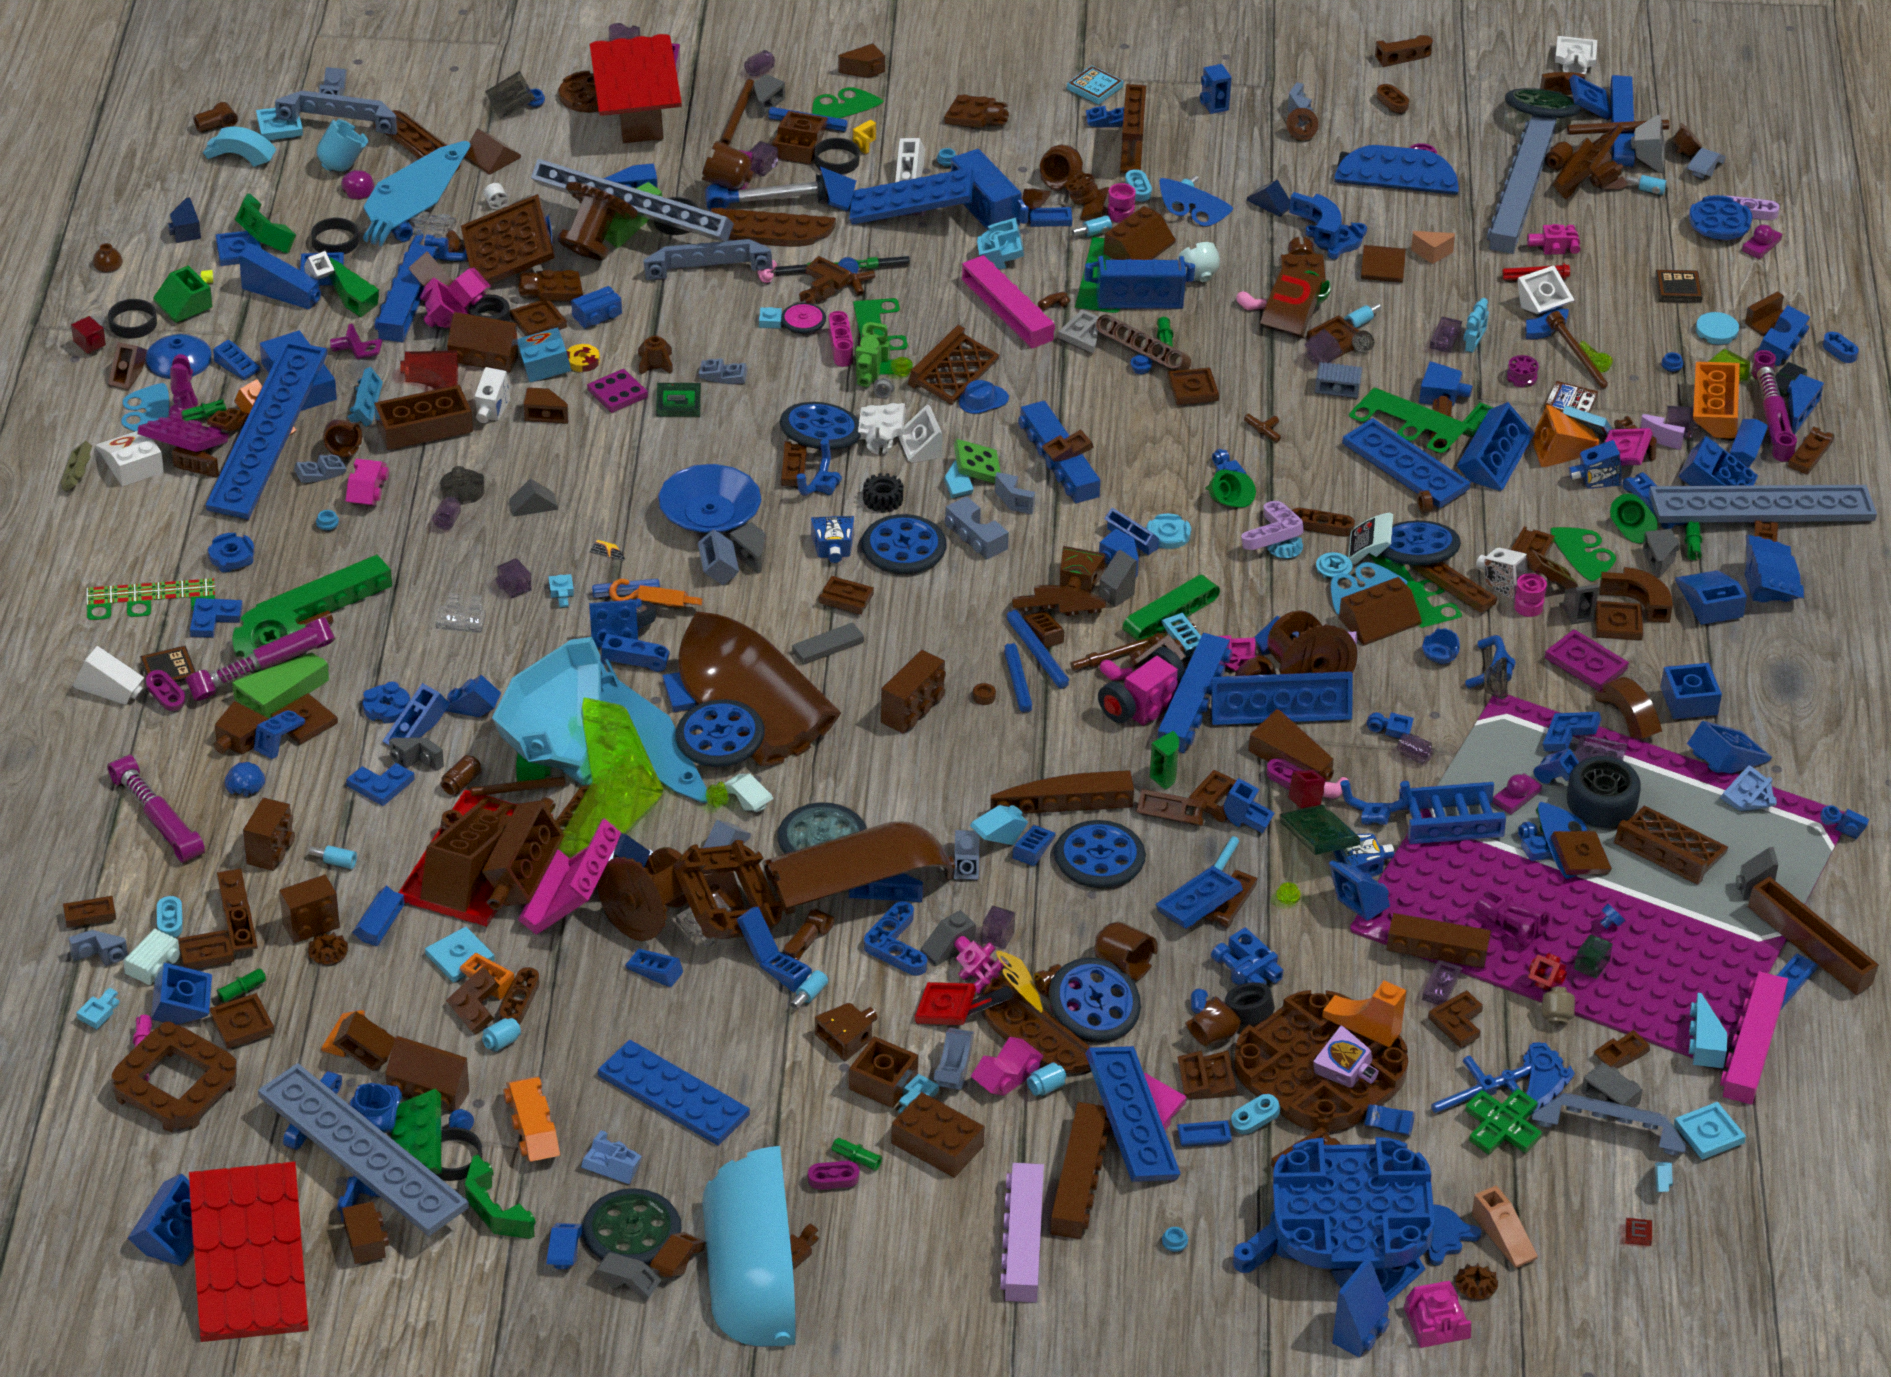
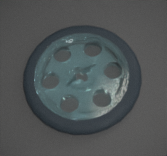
M828 802L806 804L790 812L779 826L777 840L781 850L786 854L802 849L798 847L799 844L812 846L867 829V826L857 813L845 806ZM820 816L825 817L826 820L816 821L815 818ZM840 823L847 824L848 827L839 828L837 827V825ZM805 827L807 830L800 832L795 830V828Z

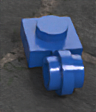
M1217 449L1215 453H1212V461L1216 466V472L1219 470H1230L1246 474L1237 460L1230 461L1227 450Z
M1375 712L1368 716L1366 723L1372 732H1380L1382 729L1387 728L1385 735L1408 740L1414 718L1391 712L1388 719L1384 718L1381 713Z
M1833 805L1824 807L1820 812V819L1824 824H1836V830L1855 839L1860 836L1869 822L1868 818L1850 809H1847L1842 814Z
M1528 821L1518 826V835L1522 839L1521 847L1530 861L1553 858L1545 836H1537V827L1534 823Z

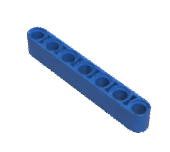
M1611 76V122L1634 121L1632 76ZM1621 132L1612 145V161L1614 160L1618 165L1622 163L1623 166H1634L1635 149H1632L1631 137H1634V132Z

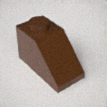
M873 43L839 54L838 72L865 78L884 73L885 55Z
M117 342L108 385L130 389L143 370L147 349Z
M527 387L524 400V421L568 424V404L550 389Z

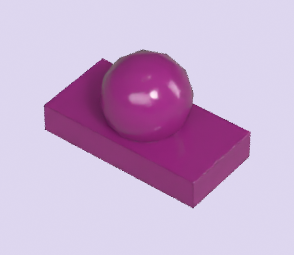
M1759 225L1755 228L1753 237L1743 244L1742 251L1757 259H1761L1782 240L1783 234L1773 230L1769 225Z
M1525 773L1513 775L1508 780L1507 787L1493 797V803L1509 814H1513L1542 791V784Z

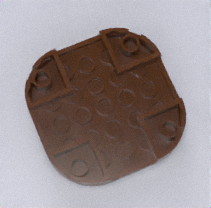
M1311 990L1294 993L1286 997L1283 1001V1006L1254 1028L1248 1025L1237 1039L1234 1066L1241 1083L1254 1095L1259 1097L1263 1094H1270L1277 1098L1280 1105V1114L1286 1119L1309 1130L1316 1131L1323 1127L1326 1131L1331 1132L1343 1130L1357 1124L1366 1117L1369 1104L1381 1106L1394 1096L1405 1083L1409 1061L1407 1046L1400 1035H1398L1389 1048L1347 1029L1370 1049L1372 1055L1370 1066L1379 1071L1376 1079L1370 1084L1359 1078L1353 1087H1347L1317 1075L1314 1071L1313 1061L1341 1026L1323 1018V1010L1335 995L1350 999L1345 995L1326 990L1325 994H1312Z

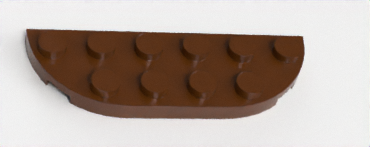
M711 208L712 213L725 216L734 223L728 238L733 241L750 239L763 245L801 247L815 244V240L823 236L827 238L836 226V218Z
M1001 975L997 979L994 977L990 981L991 983L987 985L984 995L1006 986L1010 987L1013 998L983 1010L987 1023L997 1034L1006 1041L1009 1037L1020 1038L1026 1041L1043 1055L1040 1067L1056 1063L1063 1067L1065 1073H1080L1091 1070L1085 1054L1091 1048L1060 1024L1044 1009L1042 1013L1039 1012Z

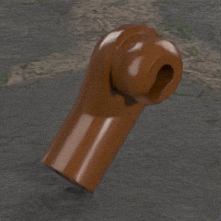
M449 231L446 234V238H448V252H458L463 247L461 239L455 231Z
M1058 292L1040 300L1038 307L1044 311L1057 302L1064 307L1071 300L1066 292Z

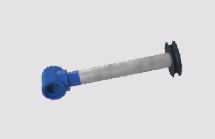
M817 173L816 182L728 191V188L712 184L705 189L707 209L710 212L711 208L726 209L730 207L729 203L813 194L818 195L819 202L821 200L826 202V185L823 175H817Z

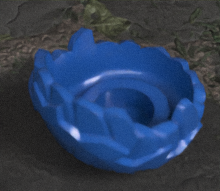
M1437 628L1434 633L1425 636L1422 650L1430 661L1446 664L1457 657L1460 641L1457 634L1452 630Z
M250 762L236 764L225 777V787L231 794L235 792L238 794L243 793L245 797H248L249 793L259 792V789H262L265 784V775L260 767Z

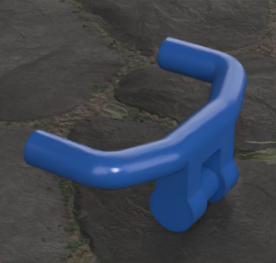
M418 232L411 244L420 245L424 234ZM426 235L424 245L438 247L436 248L437 259L448 261L468 260L466 248L463 253L448 252V238H435L434 235Z
M828 439L820 441L822 460L819 471L809 485L806 484L805 474L797 475L798 491L802 496H807L815 491L832 495L836 486L842 480V476L838 472H828L831 460Z
M1493 635L1479 640L1477 644L1480 649L1495 645L1496 651L1492 664L1483 674L1465 681L1467 688L1488 682L1496 673H1498L1500 680L1504 682L1510 681L1516 661L1505 650L1503 639L1498 635Z
M1349 780L1340 782L1345 802L1363 811L1361 821L1365 825H1370L1371 823L1387 825L1392 812L1401 810L1412 802V793L1408 781L1400 783L1403 798L1393 803H1367L1353 797Z

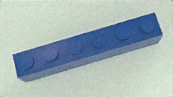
M411 244L408 252H405L403 264L399 265L398 276L393 279L392 289L387 292L386 303L381 306V315L375 320V330H378V339L404 342L422 301L421 295L424 290L423 285L408 268L427 251L437 262L436 247Z
M1046 401L1022 406L1020 416L1018 417L1019 426L1025 430L1029 441L1034 443L1038 454L1043 456L1047 467L1052 469L1056 480L1059 483L1061 482L1067 496H1070L1075 504L1100 497L1101 480L1083 454L1067 460L1054 462L1043 450L1042 446L1057 436L1061 435L1064 439L1069 437V434Z
M1203 632L1158 729V739L1171 731L1178 735L1180 753H1185L1187 746L1193 744L1195 738L1194 731L1196 728L1199 729L1202 723V713L1208 711L1210 705L1209 698L1211 696V677H1223L1224 665L1231 660L1230 639Z

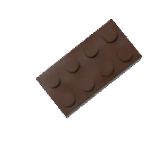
M460 385L374 402L375 422L387 450L473 432L472 411Z

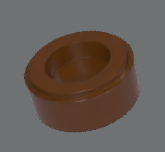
M1429 490L1419 491L1417 495L1419 510L1422 513L1432 512L1433 500Z
M988 683L976 685L973 688V700L980 705L992 704L996 699L995 687Z

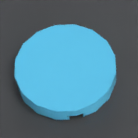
M1710 312L1701 315L1697 320V335L1701 339L1704 337L1711 344H1728L1738 336V322L1725 313Z
M1159 514L1155 516L1154 520H1150L1146 527L1147 530L1159 538L1158 547L1175 549L1182 547L1190 540L1191 536L1190 523L1187 520L1185 522L1181 516L1176 514Z

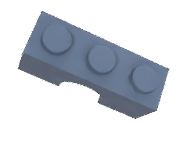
M966 496L946 506V526L958 534L963 541H966L986 560L1008 549L1009 532L995 520L988 524H980L981 508Z

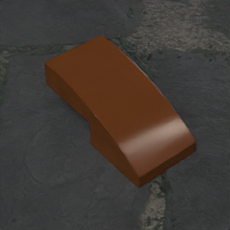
M1575 72L1542 74L1540 89L1562 92L1567 96L1573 95L1569 79L1573 74L1585 79V75Z
M1027 188L1024 189L1021 199L1028 206V209H1036L1046 202L1051 191Z
M1080 429L1065 439L1059 435L1044 444L1042 448L1056 462L1079 456L1091 450L1094 446L1092 441Z
M1632 1030L1618 1041L1612 1038L1596 1049L1594 1055L1608 1066L1619 1068L1648 1053L1650 1045L1635 1030Z

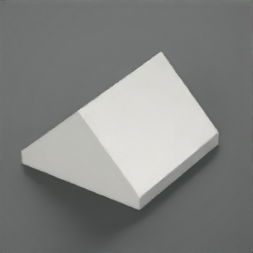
M1555 266L1518 278L1522 309L1540 314L1574 302V298Z
M927 404L904 426L903 436H898L908 461L911 463L942 458V432L931 407Z

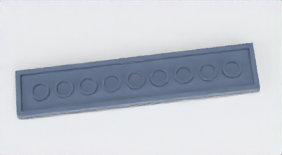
M1867 485L1650 486L1649 496L1658 523H1688L1690 521L1709 523L1755 522V520L1762 522L1875 521L1877 517Z
M295 1064L258 1089L259 1098L428 1237L469 1208L468 1201L300 1064Z

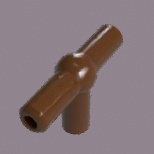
M871 270L859 274L852 273L853 278L844 286L852 284L856 295L860 296L864 293L860 282L874 279L875 272Z
M1249 413L1244 416V421L1256 428L1258 433L1266 435L1276 443L1281 440V435L1271 429V427L1279 423L1277 416H1273L1265 422L1259 421Z

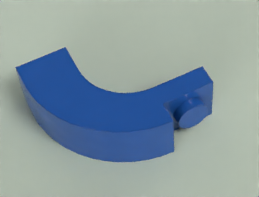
M1293 192L1290 196L1289 213L1317 223L1314 243L1334 249L1340 239L1342 221L1341 212L1337 205L1330 199L1317 193L1312 198Z

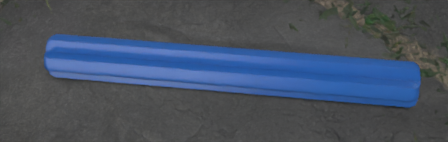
M1017 610L1009 611L1007 613L1008 622L1058 688L1067 687L1069 685V678Z

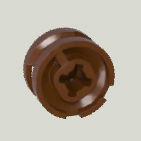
M1079 174L1067 182L1066 188L1070 192V198L1073 203H1088L1099 194V189L1094 183L1095 180L1092 174Z

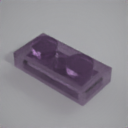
M1442 316L1430 341V348L1451 353L1462 329L1463 321Z
M1438 960L1423 991L1422 1000L1437 1005L1448 1001L1461 975L1462 967Z

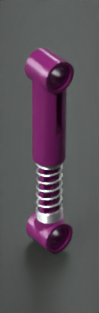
M1761 350L1754 355L1751 374L1759 381L1764 399L1763 410L1773 445L1772 456L1780 462H1788L1795 453L1797 437L1792 433L1785 402L1779 394L1774 369L1776 357L1770 351Z
M319 618L298 631L254 649L253 654H249L247 658L242 657L241 661L236 660L234 664L230 662L229 666L224 665V668H218V671L212 670L209 673L207 670H200L189 675L185 681L194 700L201 701L214 695L216 689L220 686L222 687V685L224 686L225 682L230 683V680H236V677L241 678L243 674L248 675L250 671L252 673L254 672L253 670L261 669L262 671L312 649L325 647L334 642L336 638L327 619Z
M131 754L107 764L108 773L114 784H122L132 793V796L144 808V814L172 846L177 859L181 863L205 853V846L200 835L196 831L192 832L165 799L153 792V789L141 777L139 766Z

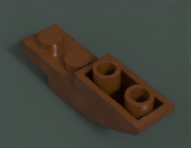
M1035 585V595L1012 598L1013 608H1019L1020 612L1030 611L1032 606L1051 609L1055 608V604H1059L1060 613L1065 612V616L1078 615L1079 611L1088 610V613H1100L1102 608L1107 606L1106 600L1097 595L1062 585Z
M242 869L217 872L222 907L233 953L258 949Z

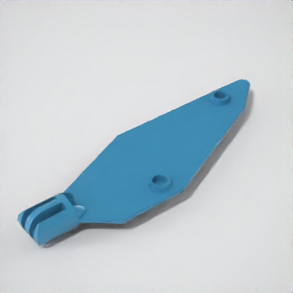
M461 141L440 147L378 182L363 206L371 221L363 236V240L368 243L371 238V244L377 245L379 241V247H381L392 229L437 204L468 152L470 143L468 141Z
M608 659L605 660L606 670L600 661L601 727L599 731L630 751L629 760L674 792L702 803L708 802L710 794L693 761L685 757L677 746L675 740L676 728L670 716L619 681Z

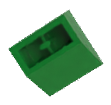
M189 265L169 273L153 297V301L175 323L213 307L211 287Z

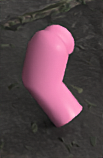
M773 259V269L757 270L759 279L763 283L772 281L774 274L771 272L777 267V263Z
M1244 291L1238 293L1236 297L1237 302L1245 310L1265 309L1267 304L1266 299H1254Z
M1341 777L1336 783L1325 782L1323 797L1330 799L1338 798L1342 794L1340 782L1348 779Z

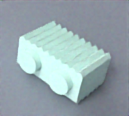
M156 928L153 929L123 960L125 974L151 985L155 981L164 962L174 964L178 960L180 955L178 940L160 930L157 931Z

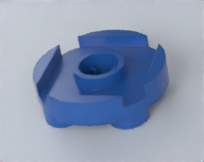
M236 533L221 534L212 540V545L208 547L210 562L219 567L221 572H230L232 569L242 568L254 562V544L246 535H243L242 538L236 536Z
M391 681L364 692L363 710L365 715L372 721H375L376 718L382 720L383 723H394L409 703L410 696L405 689L399 687L397 682Z

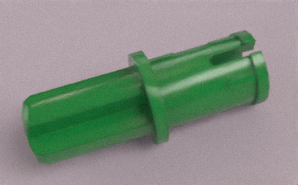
M1160 317L1157 320V338L1173 347L1172 338L1174 337V332L1170 326V319L1168 317Z
M223 399L207 404L202 402L200 406L183 410L182 418L185 421L202 418L207 420L208 417L213 416L218 410L226 411L227 409Z
M1690 521L1686 525L1687 535L1685 537V544L1687 545V557L1690 560H1697V558L1700 559L1702 557L1701 543L1703 538L1700 535L1699 522Z
M258 968L241 978L237 976L235 981L217 989V994L222 1003H227V1001L241 994H248V990L265 982L266 975L261 968Z
M841 1138L835 1139L832 1144L831 1150L851 1159V1162L862 1164L873 1171H877L882 1163L881 1155L864 1149L861 1144L855 1145Z

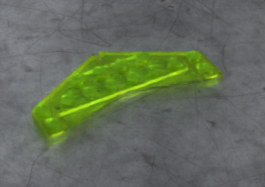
M586 697L583 698L581 718L592 783L563 831L565 836L558 849L568 858L589 846L603 818L621 833L627 834L662 799L664 789L627 709L622 705Z

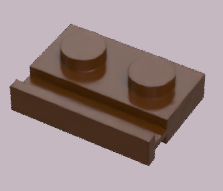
M1524 526L1511 550L1525 554L1534 550L1546 557L1554 543L1555 536L1535 529L1529 531ZM1527 559V566L1530 567L1531 563Z
M831 576L823 589V593L819 595V603L862 615L863 609L866 608L874 595V587Z
M228 929L178 938L185 968L196 969L234 962Z

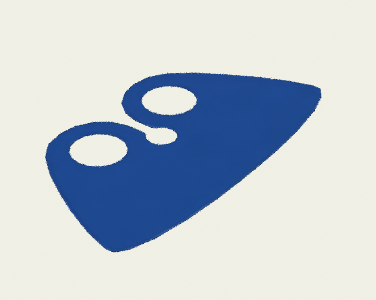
M1160 178L1159 180L1161 194L1167 209L1175 215L1184 216L1190 210L1189 204L1193 203L1196 208L1192 210L1191 216L1199 225H1213L1225 218L1233 210V207L1227 202L1198 188L1172 179ZM1172 203H1182L1184 210L1182 212L1175 211L1172 208ZM1198 212H1205L1209 216V220L1201 222L1197 219L1196 214Z
M1539 802L1538 812L1542 829L1554 861L1565 878L1575 877L1577 875H1566L1552 842L1551 835L1554 831H1570L1568 828L1570 821L1579 823L1582 831H1587L1586 825L1580 818L1566 810L1548 803Z

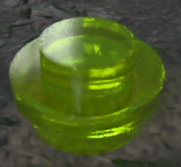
M898 357L891 362V369L897 376H907L913 368L912 361L906 357Z
M1285 882L1276 891L1277 900L1283 904L1292 905L1300 900V890L1294 883Z

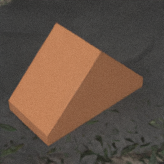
M1413 231L1411 250L1431 264H1434L1453 253L1455 233Z

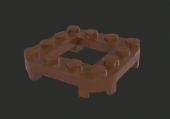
M735 840L731 845L699 848L697 844H694L673 865L692 913L701 928L702 934L708 939L713 937L717 939L744 937L736 919L750 909L727 912L726 908L718 909L704 874L735 871L751 908L759 907L769 931L782 918V912L784 911L781 901H775L759 865L764 858L759 851L755 854L750 848L743 845V840Z
M164 1022L160 1027L151 1031L117 1064L111 1074L112 1089L119 1104L123 1105L125 1102H128L163 1122V1129L172 1132L173 1128L180 1129L189 1126L191 1129H194L200 1124L199 1118L226 1090L232 1092L236 1087L237 1061L227 1051L190 1030L175 1025L172 1022ZM174 1054H177L207 1071L180 1099L142 1079L166 1055L172 1057Z

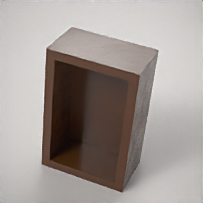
M921 650L881 688V723L904 734L910 727H914L917 721L924 714H927L937 701L942 700L945 695V660Z
M921 1092L892 1122L891 1144L955 1178L984 1147L985 1126Z

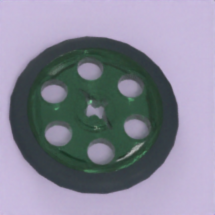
M1520 88L1511 90L1505 95V102L1510 107L1534 116L1566 118L1575 116L1581 111V106L1575 104L1573 98L1551 90Z
M637 1188L617 1190L599 1198L589 1208L582 1224V1235L585 1243L598 1258L603 1260L605 1255L611 1252L643 1261L646 1265L651 1264V1261L672 1234L681 1233L682 1230L681 1218L669 1200L658 1193ZM637 1205H644L647 1207V1209L642 1212L635 1211L633 1208ZM613 1209L622 1212L618 1216H611L608 1214V1212ZM662 1220L664 1224L662 1226H653L651 1222ZM602 1229H611L613 1231L610 1235H601L599 1233ZM646 1239L656 1241L652 1246L644 1245L642 1242ZM622 1243L630 1246L627 1250H619L616 1247Z

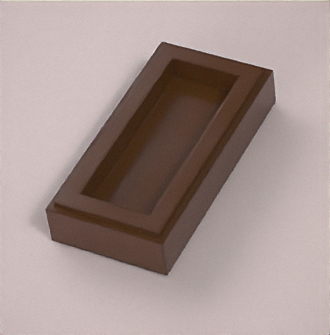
M821 256L816 257L806 267V274L816 279L829 273L833 277L834 287L838 290L853 278L851 271Z

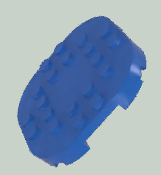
M1375 1137V1144L1324 1145L1323 1138H1315L1293 1145L1292 1151L1286 1155L1282 1154L1275 1164L1273 1172V1199L1276 1236L1282 1248L1297 1261L1317 1268L1346 1269L1358 1268L1367 1258L1371 1260L1374 1268H1391L1402 1266L1418 1259L1430 1247L1435 1233L1431 1169L1424 1156L1420 1152L1415 1154L1407 1149L1406 1143L1391 1138Z

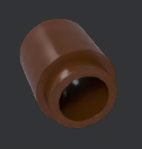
M1565 141L1556 143L1545 156L1547 165L1555 170L1561 169L1572 156V146Z

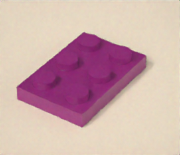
M1575 629L1547 649L1544 657L1598 691L1602 690V686L1605 683L1615 680L1624 673L1629 665L1628 661Z

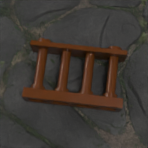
M1126 84L1120 173H1127L1130 170H1141L1146 85Z

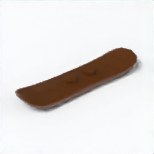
M400 110L392 111L396 115L397 133L396 135L384 134L402 145L418 159L440 147L447 146L446 143L426 130L405 112ZM375 122L372 123L374 128H376Z

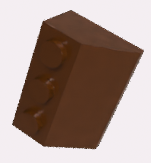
M1143 206L1105 233L1103 254L1115 260H1152L1175 244L1176 239L1161 214Z
M454 312L447 343L448 362L481 368L488 367L511 373L518 359L517 323Z
M1400 577L1341 598L1339 619L1351 632H1356L1357 639L1363 646L1422 624L1412 591Z
M400 1036L396 1037L385 1073L386 1085L398 1086L402 1096L409 1099L436 1088L441 1093V1110L450 1112L458 1110L469 1094L467 1057Z

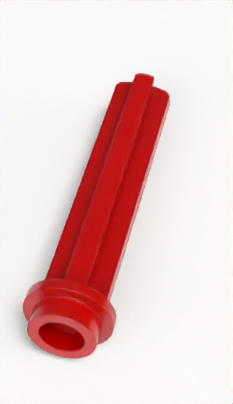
M1562 263V265L1555 266L1563 280L1566 277H1570L1569 265ZM1551 266L1504 268L1502 270V278L1505 281L1518 280L1519 277Z

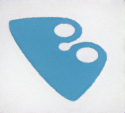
M159 383L127 395L123 399V406L129 410L145 408L146 412H129L125 414L121 419L122 425L130 430L138 431L139 425L146 424L148 421H156L158 418L168 417L169 393L167 386L164 383ZM131 398H140L142 401L138 406H130L127 403ZM135 415L139 416L141 420L137 424H129L126 419L129 416Z
M1365 562L1358 565L1355 570L1356 576L1365 583V586L1359 587L1357 580L1349 574H1337L1331 581L1332 601L1335 611L1339 615L1342 597L1396 577H1400L1406 585L1407 581L1380 565ZM1364 567L1372 568L1375 571L1374 577H1363L1361 569ZM1340 578H1348L1352 586L1348 589H1343L1338 586L1337 581Z

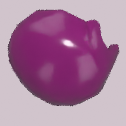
M353 170L347 173L341 182L343 192L346 191L351 199L366 198L371 195L375 188L372 176L363 170Z

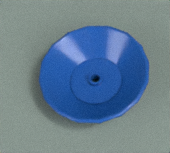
M719 464L694 465L677 471L663 483L658 494L660 510L669 521L686 530L709 533L713 529L717 532H725L744 525L756 515L762 502L760 488L749 475L734 467Z

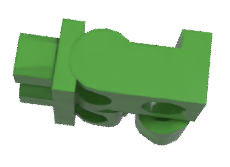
M868 322L863 325L860 347L857 346L856 348L857 385L870 387L872 382L874 383L875 380L879 379L881 362H888L890 358L887 326L874 322ZM873 329H881L884 335L879 336L875 334Z

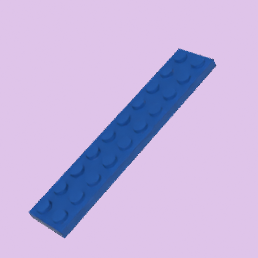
M289 340L284 341L206 503L207 511L250 519L328 355L327 348Z

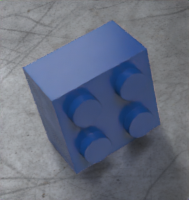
M1709 663L1664 667L1660 688L1673 719L1718 715L1722 693Z

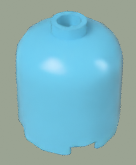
M333 119L316 148L317 156L322 162V167L328 171L343 172L348 170L368 144L367 137L363 133L361 135L354 131L355 126L341 119L337 121Z

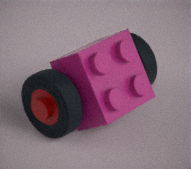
M1157 648L1149 654L1146 664L1125 678V686L1118 682H1109L1099 690L1098 702L1101 709L1108 718L1116 723H1124L1132 718L1144 726L1151 720H1155L1162 712L1169 708L1176 692V686L1182 680L1185 673L1182 661L1169 648Z

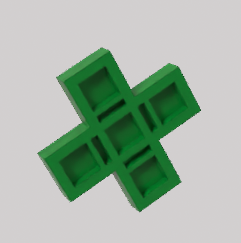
M1519 1088L1503 1103H1500L1481 1090L1465 1106V1111L1481 1122L1469 1135V1141L1488 1155L1504 1140H1507L1526 1154L1542 1137V1132L1525 1120L1537 1109L1538 1102Z

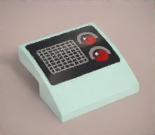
M1389 512L1372 517L1351 531L1348 558L1352 561V564L1356 565L1368 553L1377 557L1391 545L1392 513Z

